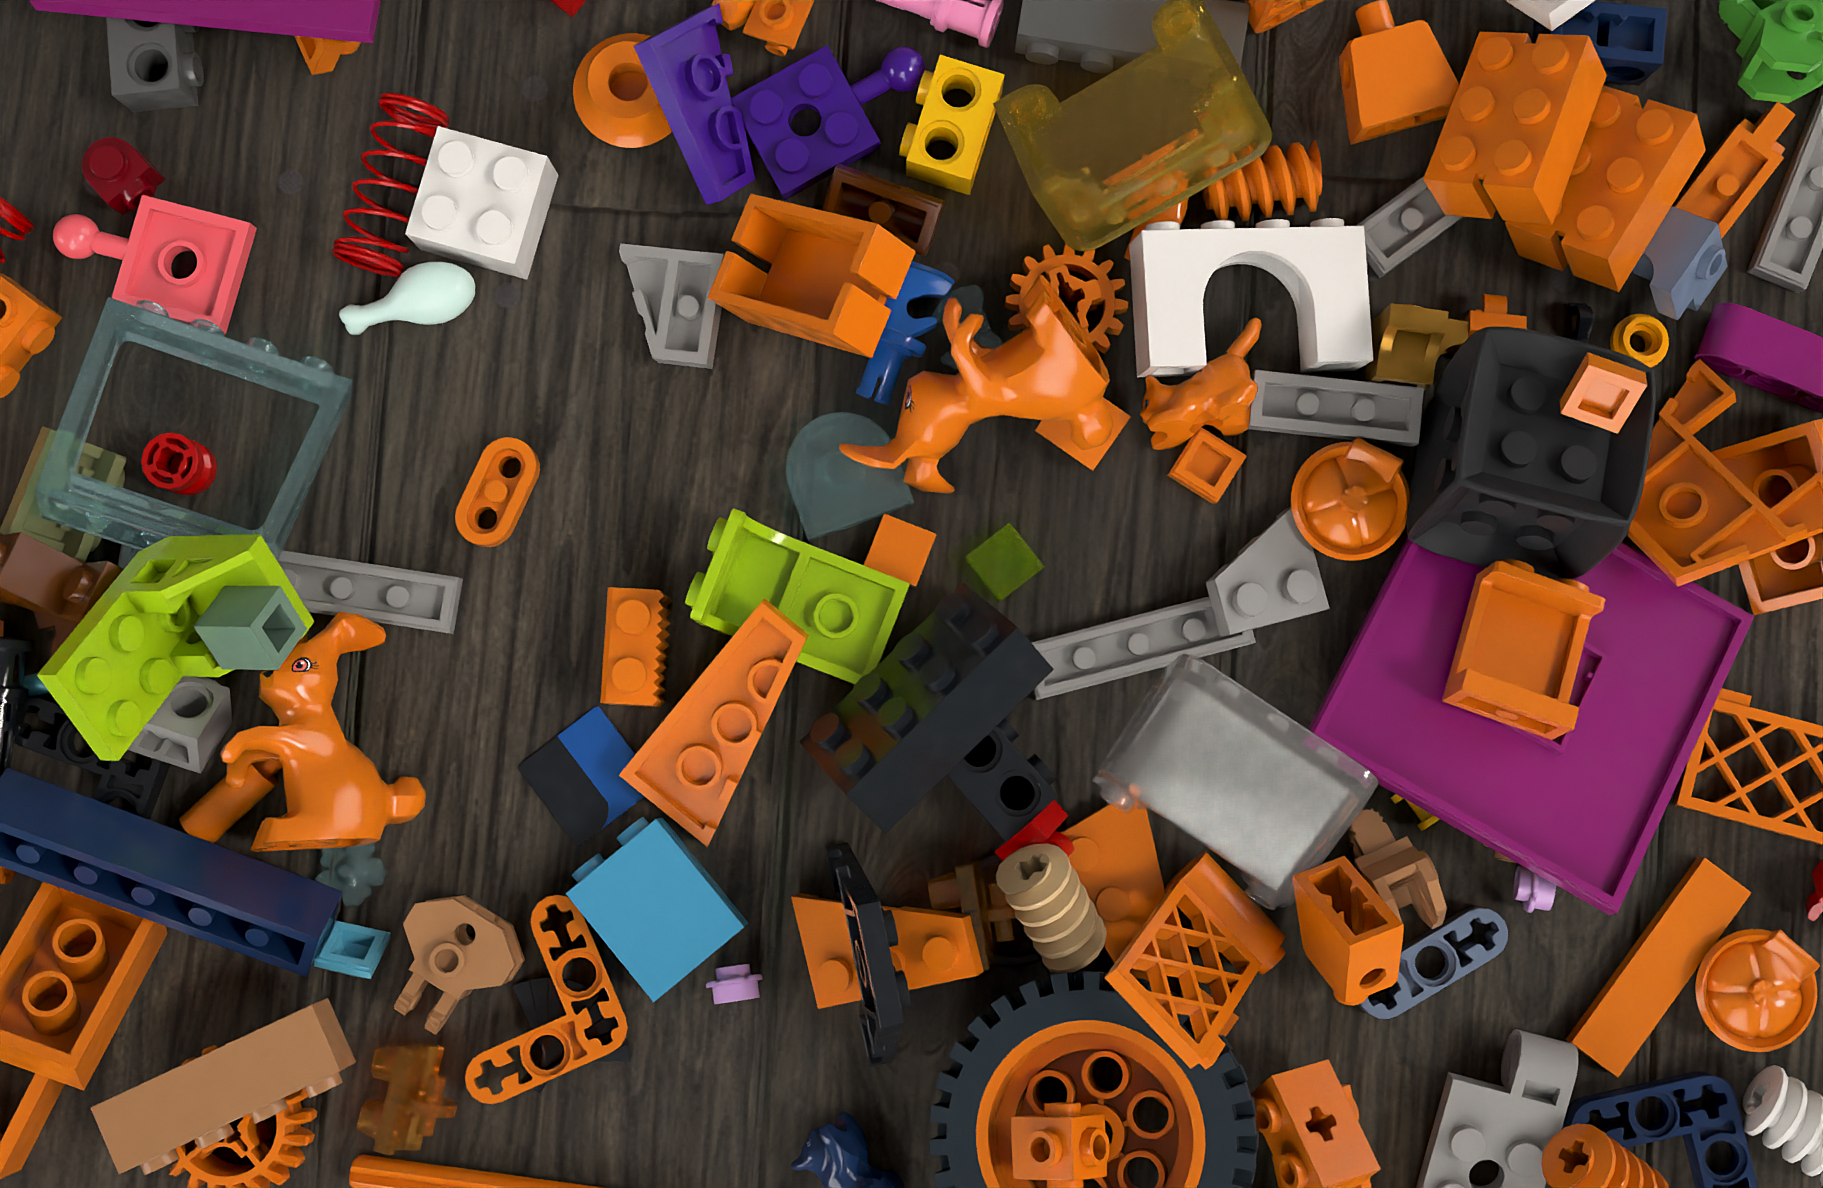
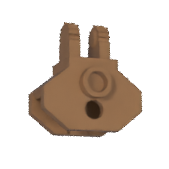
M1373 808L1371 810L1359 809L1354 817L1350 818L1351 824H1349L1348 835L1350 847H1353V854L1356 857L1354 859L1356 870L1401 922L1398 909L1412 903L1418 916L1431 929L1443 925L1447 906L1439 884L1438 874L1428 854L1424 850L1418 851L1412 845L1408 836L1396 841L1387 823L1382 822L1383 817L1379 816V812L1373 811Z
M466 895L430 899L425 902L415 903L403 922L415 959L408 969L413 974L399 995L394 1009L406 1015L417 1005L428 983L444 991V993L428 1014L425 1029L436 1035L446 1023L460 999L471 994L473 989L502 986L513 980L525 961L514 926ZM468 924L475 930V939L467 935L466 928Z

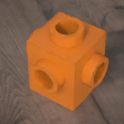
M1080 1102L1044 1103L1045 1113L1011 1117L1013 1179L1047 1180V1188H1084L1083 1180L1107 1176V1159L1110 1145L1105 1132V1114H1081Z

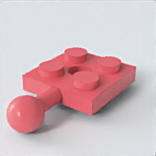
M142 195L129 239L100 232L97 225L90 218L80 214H70L61 218L56 223L53 229V241L56 248L63 255L72 259H84L97 253L123 260L110 301L115 305L226 334L257 228L249 222ZM193 251L197 257L195 271L186 278H175L171 270L174 258L181 252Z

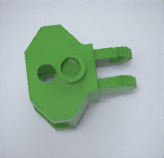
M1719 0L1718 13L1721 16L1720 19L1724 21V24L1727 23L1728 28L1741 40L1735 50L1743 58L1738 85L1752 99L1790 103L1823 85V0ZM1787 71L1799 72L1802 74L1803 79H1793L1787 74Z

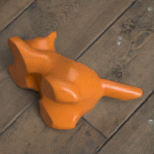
M1257 317L1250 319L1243 332L1225 354L1209 361L1205 367L1190 379L1178 385H1164L1154 376H1146L1147 391L1143 398L1140 417L1148 425L1150 431L1155 432L1151 438L1153 449L1164 450L1181 445L1204 425L1214 426L1224 436L1238 435L1248 429L1251 403L1257 395L1258 386L1250 378L1249 366L1243 358L1259 338L1262 326L1260 319Z

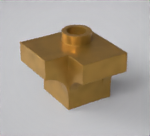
M1391 303L1372 321L1373 361L1366 365L1364 381L1420 387L1426 390L1433 385L1435 364L1438 357L1453 355L1468 339L1470 322L1448 319V311L1422 308L1410 304Z

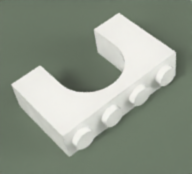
M1339 218L1316 220L1310 223V227H1290V222L1284 219L1261 221L1255 225L1256 228H1235V222L1228 220L1206 222L1201 225V229H1180V224L1172 221L1148 224L1145 227L1146 230H1142L1129 244L1137 377H1146L1148 375L1154 377L1192 376L1207 365L1203 316L1205 288L1214 271L1235 264H1247L1262 268L1277 277L1289 291L1297 313L1301 373L1356 371L1373 361L1364 226H1344V220Z

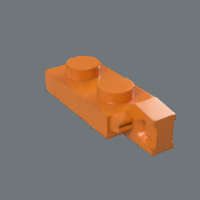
M1776 102L1770 110L1766 109L1755 124L1744 118L1726 135L1673 204V207L1718 223L1722 239L1784 159L1781 154L1786 148L1776 140L1796 114L1780 102Z

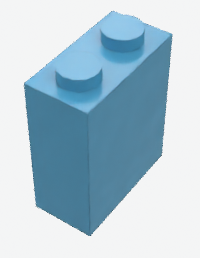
M641 817L616 838L622 847L612 856L604 860L598 853L572 874L578 884L570 889L566 895L650 999L655 1002L749 922L663 817L655 819L650 824L644 817Z

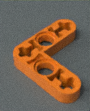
M553 895L544 898L532 911L530 921L532 932L567 1015L486 1050L472 1059L466 1070V1087L471 1096L481 1103L495 1104L503 1102L613 1052L621 1046L626 1038L628 1029L626 1016L586 920L567 896ZM557 905L562 913L568 911L573 913L574 920L566 924L571 941H576L582 935L587 947L568 950L554 961L550 949L561 948V943L553 930L544 932L541 923L549 919L547 909ZM586 958L595 966V982L586 991H572L567 988L563 981V969L572 959ZM603 988L606 989L609 1001L597 1002L604 1018L615 1017L619 1026L611 1031L613 1041L607 1045H602L599 1038L590 1040L587 1038L585 1029L592 1025V1018L587 1007L577 1015L572 1006V1002L590 999ZM544 1035H552L560 1039L565 1051L560 1065L550 1070L537 1067L532 1061L530 1054L535 1040ZM519 1045L522 1064L532 1076V1080L522 1084L520 1082V1072L505 1077L501 1081L503 1091L494 1094L490 1086L480 1088L476 1078L484 1073L483 1063L491 1059L495 1067L509 1064L515 1060L508 1053V1050Z

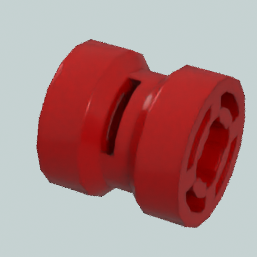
M171 432L160 434L150 440L143 450L141 459L143 473L151 483L159 488L170 490L179 495L193 496L207 490L215 480L217 465L210 449L184 435ZM173 456L174 458H173V460L171 461V465L168 466L169 460H170L171 457Z

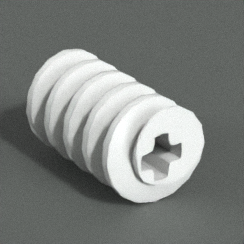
M1776 1065L1766 1067L1754 1077L1743 1096L1742 1105L1747 1113L1743 1122L1744 1132L1754 1136L1764 1130L1762 1136L1763 1145L1767 1148L1775 1149L1783 1144L1781 1151L1783 1159L1791 1163L1802 1159V1172L1811 1177L1821 1173L1820 1181L1823 1186V1096L1812 1090L1807 1091L1803 1082L1796 1078L1788 1077L1783 1068Z

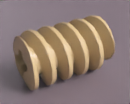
M1048 843L1032 844L1010 854L999 865L996 874L997 885L1005 893L1006 901L1014 909L1016 918L1024 925V932L1033 941V947L1036 952L1042 956L1043 964L1051 972L1058 974L1073 973L1086 967L1099 955L1104 947L1107 930L1103 919L1097 914L1096 906L1089 899L1086 888L1080 883L1076 870L1071 866L1067 854L1060 847Z

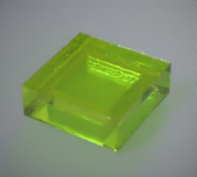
M1010 522L965 557V560L999 603L1045 567Z

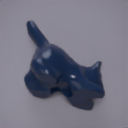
M845 1111L836 1117L835 1126L828 1123L822 1127L819 1126L811 1129L809 1138L805 1141L800 1156L791 1163L793 1170H810L821 1179L824 1188H905L901 1177L893 1169L886 1171L876 1170L869 1165L864 1133L856 1120Z

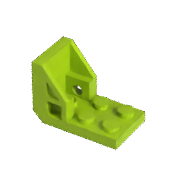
M261 534L168 536L139 551L37 674L100 760L119 761L182 677H220L235 670L222 669L194 628V625L224 586H281L307 628L301 638L304 637L314 623L312 616Z

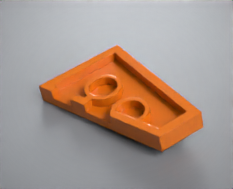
M1141 785L1136 786L1060 832L1067 836L1074 846V851L1068 857L1070 864L1076 870L1080 883L1086 888L1089 899L1096 906L1097 914L1105 923L1107 936L1104 948L1114 964L1166 894ZM1156 938L1161 958L1173 960L1168 941ZM1131 968L1129 971L1135 978L1149 981L1147 971Z
M802 893L791 896L818 1009L862 1000L842 901L819 898L818 895ZM881 906L884 911H892L898 935V946L889 947L892 963L896 971H904L909 990L970 978L984 972L970 914L906 906L901 908Z

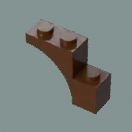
M22 532L0 535V602L34 610L74 625H78L124 570L109 561L84 564Z

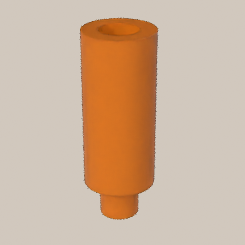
M271 760L254 762L248 767L243 786L235 790L226 785L225 776L179 818L184 830L189 835L214 844L278 785L274 775L282 768L281 762Z

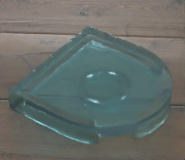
M836 412L820 416L804 426L791 443L786 458V477L808 541L914 504L909 486L903 482L905 475L901 464L895 469L871 468L847 457L840 451L839 444L841 443L861 446H884L891 441L879 425L864 416L848 412Z

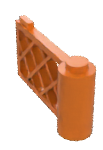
M1721 688L1678 781L1673 805L1823 845V832L1815 829L1803 810L1823 798V788L1798 801L1781 773L1807 759L1823 784V763L1817 753L1823 750V741L1811 746L1806 736L1823 740V726L1749 707L1752 696ZM1712 711L1733 716L1745 737L1719 751L1707 732ZM1748 720L1766 726L1754 731ZM1780 728L1791 733L1802 752L1776 766L1759 738ZM1750 744L1767 772L1740 786L1724 758ZM1703 747H1705L1710 757L1700 762ZM1713 764L1716 765L1732 791L1714 802L1691 797L1697 773ZM1772 779L1789 807L1768 818L1758 815L1746 793ZM1737 799L1744 811L1724 805ZM1794 814L1801 826L1783 822V820Z
M1203 851L1188 862L1166 885L1164 890L1167 893L1104 978L1190 1069L1200 1064L1206 1070L1215 1063L1226 1044L1218 1035L1257 972L1260 975L1267 973L1285 955L1286 951L1281 947V944L1284 942L1286 935L1206 851ZM1177 907L1191 920L1193 930L1182 928ZM1156 938L1168 941L1173 960L1161 958ZM1187 945L1199 948L1204 967L1193 965ZM1218 952L1222 953L1238 970L1237 974L1223 970ZM1131 968L1147 971L1152 992L1147 991L1129 972ZM1167 976L1179 979L1184 998L1171 995ZM1198 982L1209 984L1215 1004L1203 1002ZM1177 1014L1189 1016L1195 1040L1180 1026Z

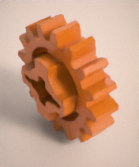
M1066 242L1062 255L1057 256L1049 244L1045 245L1042 249V262L1038 263L1030 256L1024 258L1022 266L1027 274L1026 277L1012 274L1009 285L1020 294L1009 295L1005 299V308L1018 311V314L1008 321L1009 331L1026 330L1032 326V323L1024 314L1028 308L1023 299L1038 276L1043 275L1058 296L1060 291L1061 295H1064L1068 302L1077 300L1078 303L1073 313L1074 318L1093 346L1100 352L1105 353L1111 345L1105 333L1119 335L1124 326L1113 315L1124 314L1128 309V301L1115 298V295L1123 290L1125 281L1124 279L1109 280L1108 275L1114 263L1109 259L1099 266L1092 262L1095 248L1091 246L1081 257L1075 255L1073 242ZM1068 270L1081 273L1089 278L1090 281L1080 280L1070 275ZM1103 305L1102 319L1097 327L1089 333L1086 315L1088 312L1096 310L1098 306Z

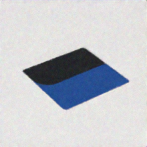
M594 707L518 766L521 774L576 846H581L645 797L619 776L636 754L600 707Z

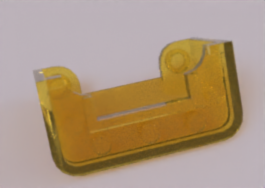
M1168 0L1158 9L1151 25L1153 34L1159 44L1157 47L1061 103L1053 91L1047 86L1040 84L1021 87L993 103L1033 196L1064 242L1071 249L1089 251L1105 245L1251 163L1269 147L1272 139L1271 127L1203 0Z

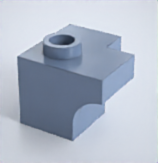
M1671 206L1632 270L1633 274L1651 281L1650 288L1658 313L1678 320L1686 308L1698 311L1728 266L1718 223Z

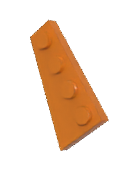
M764 598L621 771L619 776L708 847L809 634Z

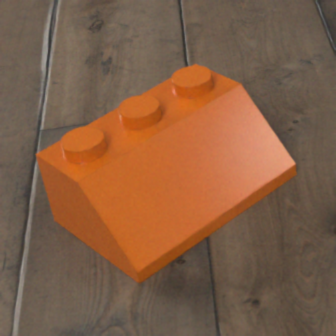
M1823 419L1797 425L1718 449L1711 453L1768 508H1772L1819 471L1823 473ZM1823 532L1738 564L1753 615L1823 599Z

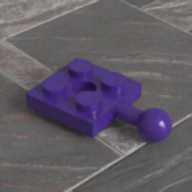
M827 45L732 97L731 102L735 108L742 112L744 126L784 200L833 174L838 163L848 166L881 148L880 140L861 105L887 92L889 89L898 92L914 90L920 85L926 67L922 56L916 50L905 46L897 47L889 51L884 57L881 70L849 85ZM802 110H813L821 116L819 129L810 136H799L791 130L793 117Z

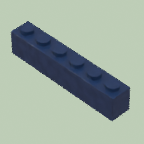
M7 768L0 777V866L304 977L308 976L314 960L333 925L343 891Z

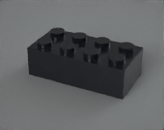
M963 582L953 593L945 596L939 602L936 609L912 633L904 636L897 643L895 649L874 670L859 679L853 690L828 714L819 718L811 731L799 742L838 787L886 834L1054 669L1015 624Z

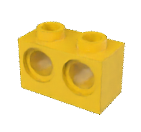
M943 55L939 56L934 73L927 70L924 71L916 96V103L924 105L918 125L908 122L899 150L900 156L907 157L906 176L970 195L1002 94L1005 74ZM952 89H962L967 91L973 100L964 107H953L945 102L943 96ZM944 140L955 147L956 153L947 160H936L927 153L926 148L935 141Z

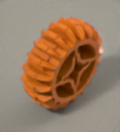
M213 1045L208 1048H205L202 1050V1055L207 1054L217 1049L218 1047L216 1045ZM196 1057L185 1060L182 1065L196 1059ZM305 1088L284 1097L289 1108L276 1114L277 1126L273 1145L269 1141L272 1135L266 1127L265 1120L254 1124L251 1115L247 1114L242 1117L243 1120L238 1124V1130L233 1129L234 1134L199 1150L194 1139L175 1148L180 1159L172 1165L169 1175L177 1176L187 1170L191 1174L187 1182V1188H201L206 1182L207 1188H270L271 1182L281 1185L290 1178L288 1167L296 1168L304 1162L305 1155L298 1146H307L312 1143L315 1134L309 1129L302 1127L301 1124L314 1120L317 1117L318 1111L313 1108H302L301 1101L308 1097ZM225 1146L233 1149L241 1158L247 1155L253 1165L231 1164L221 1160L212 1152L219 1147Z

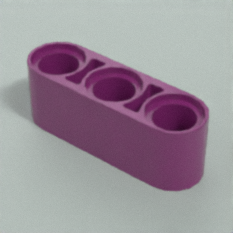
M1722 302L1715 304L1694 359L1696 361L1701 359L1715 372L1823 414V337L1739 304Z

